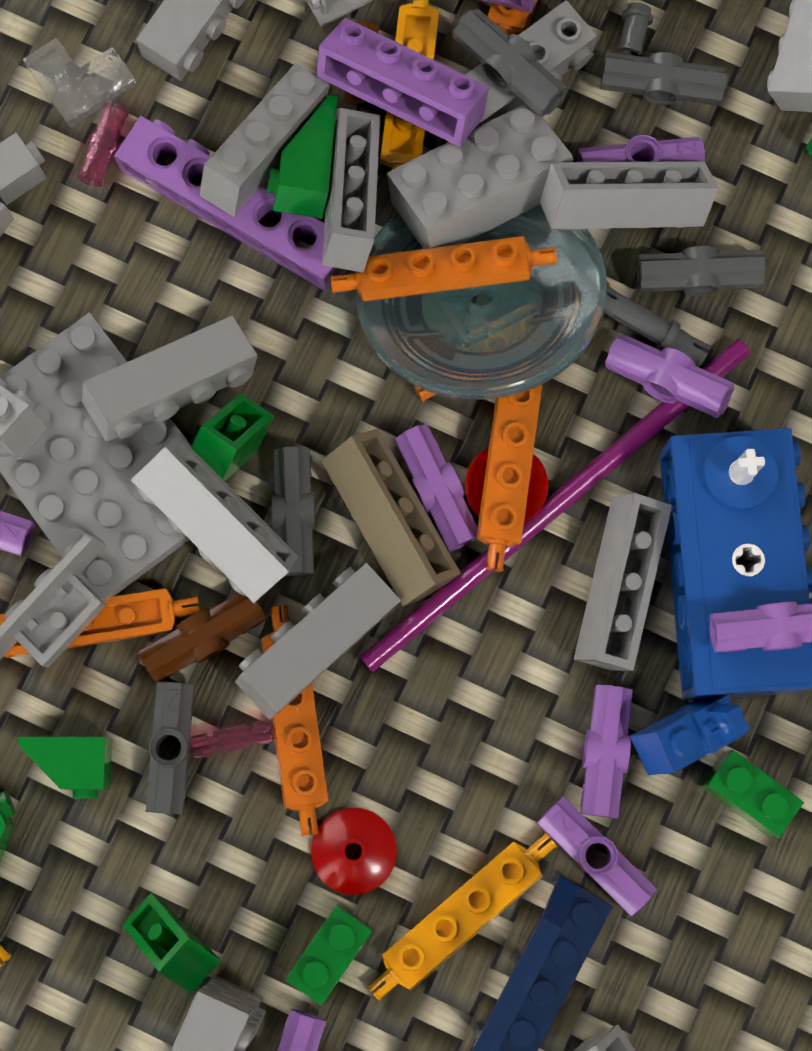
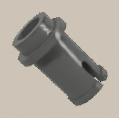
M633 2L628 4L627 9L623 10L621 15L624 25L617 52L619 54L642 57L648 25L653 23L654 18L648 5Z

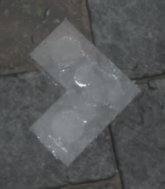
M54 38L23 59L26 67L69 128L137 85L134 76L113 47L79 69L57 38Z

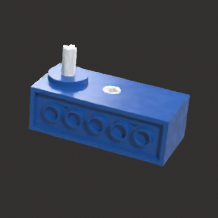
M792 429L671 436L660 451L659 460L663 502L672 505L666 534L682 701H694L728 695L729 698L794 694L811 690L812 643H802V647L762 651V648H754L744 651L714 653L709 631L711 614L754 610L760 605L781 602H797V605L810 604L809 593H812V568L806 567L804 551L809 549L810 536L808 526L801 523L800 508H803L805 505V490L803 483L797 482L795 466L800 465L801 452L798 440H793Z

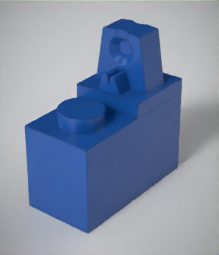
M728 695L694 700L636 732L630 738L647 775L675 773L703 756L714 753L744 736L745 732L750 730V727L743 717L741 707L739 705H732Z

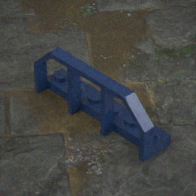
M554 874L551 882L555 885L542 916L522 955L513 951L510 959L516 966L485 1025L476 1021L473 1027L476 1042L471 1051L539 1050L611 912L612 905L583 890L562 876Z

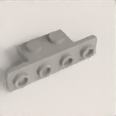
M89 533L74 539L64 551L65 557L54 568L47 569L37 578L35 582L36 588L27 598L19 600L9 608L5 614L6 620L0 626V660L18 641L41 666L49 668L106 607L107 604L79 577L82 571L106 547V543Z

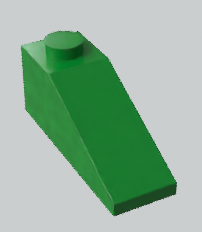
M329 95L282 151L279 168L271 167L267 193L275 194L273 211L322 219L329 193L337 96Z

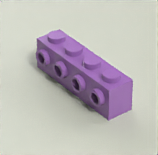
M344 18L319 46L316 77L459 147L483 119L489 86L356 22Z

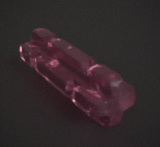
M269 720L252 722L253 726L249 727L243 724L212 731L213 735L209 736L206 733L194 735L190 739L192 755L194 758L200 759L212 756V752L222 754L252 747V743L257 745L271 743L274 741L272 724Z

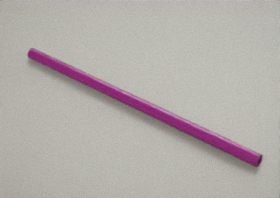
M736 339L702 369L723 378L751 355V351L741 339ZM679 401L673 404L661 402L546 499L539 513L524 523L521 543L505 549L504 562L689 406ZM489 548L461 570L460 575L442 586L359 656L372 673L494 571V569L492 571L485 569Z

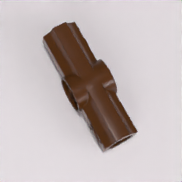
M238 593L211 610L205 608L189 616L176 626L175 631L144 647L138 654L157 684V682L164 681L194 662L199 664L220 653L230 645V641L261 625L262 622L267 620V617L257 601L253 603L247 596Z

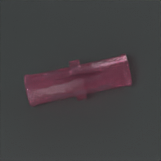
M105 102L103 105V111L95 133L90 134L87 144L89 149L81 171L77 176L80 181L90 186L92 181H94V186L99 188L103 186V180L112 156L115 155L120 147L117 142L125 120L129 115V111L121 105L115 104L114 109H112V102Z

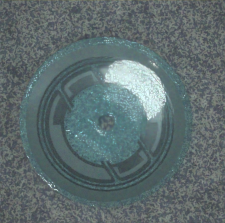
M540 204L463 244L524 236V239L530 246V250L552 248L555 246L557 254L556 265L532 267L531 278L526 281L363 302L358 294V290H356V305L364 335L380 360L393 372L411 384L432 393L460 399H493L533 389L546 383L568 368L584 352L599 328L606 304L607 279L603 258L596 241L588 229H551ZM398 213L375 236L369 256L421 250L423 248ZM479 294L489 295L493 298L490 303L481 306L471 302V299Z

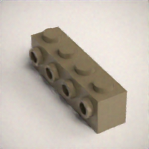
M378 428L351 436L321 460L331 481L336 486L352 518L358 525L403 606L431 595L461 574Z

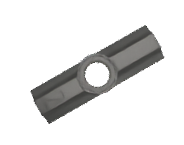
M478 8L472 11L469 10L459 20L458 25L453 30V39L482 64L485 74L498 88L504 91L508 89L513 91L541 117L549 115L556 109L562 98L566 95L567 87L537 61L533 49L524 39L515 34L508 36Z
M606 52L600 90L643 95L644 100L656 105H672L680 100L720 106L723 101L727 74L726 68L685 63L680 56L668 52L653 53L648 57Z
M713 246L689 247L682 250L681 253L640 254L637 258V286L639 292L683 291L684 294L689 296L711 295L719 292L720 289L760 288L764 285L765 256H763L762 250L717 251V248Z
M298 446L274 449L275 494H272L273 531H276V534L299 556L285 576L302 577L314 575L313 530H316L315 494L311 493L310 449Z
M157 682L153 734L148 746L150 768L146 812L184 815L188 762L192 752L190 739L195 685ZM175 736L181 743V752L177 758L168 761L161 755L160 746L165 738Z

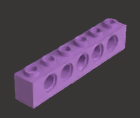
M142 116L139 117L114 155L122 172L325 292L331 284L330 276H336L340 268L322 265L325 226L323 222L314 217L273 211L275 194L267 193L268 183L266 182L235 217L231 216L200 196L201 186L191 184L196 176L203 174L204 164L211 158L209 151L194 140L189 139L188 142H185L176 137L175 131L158 119L151 122ZM166 154L176 156V160L170 165L162 166L157 164L158 160ZM267 215H276L281 218V221L274 227L268 228L260 224L261 220ZM302 235H310L316 239L315 243L309 248H300L294 244L296 239Z

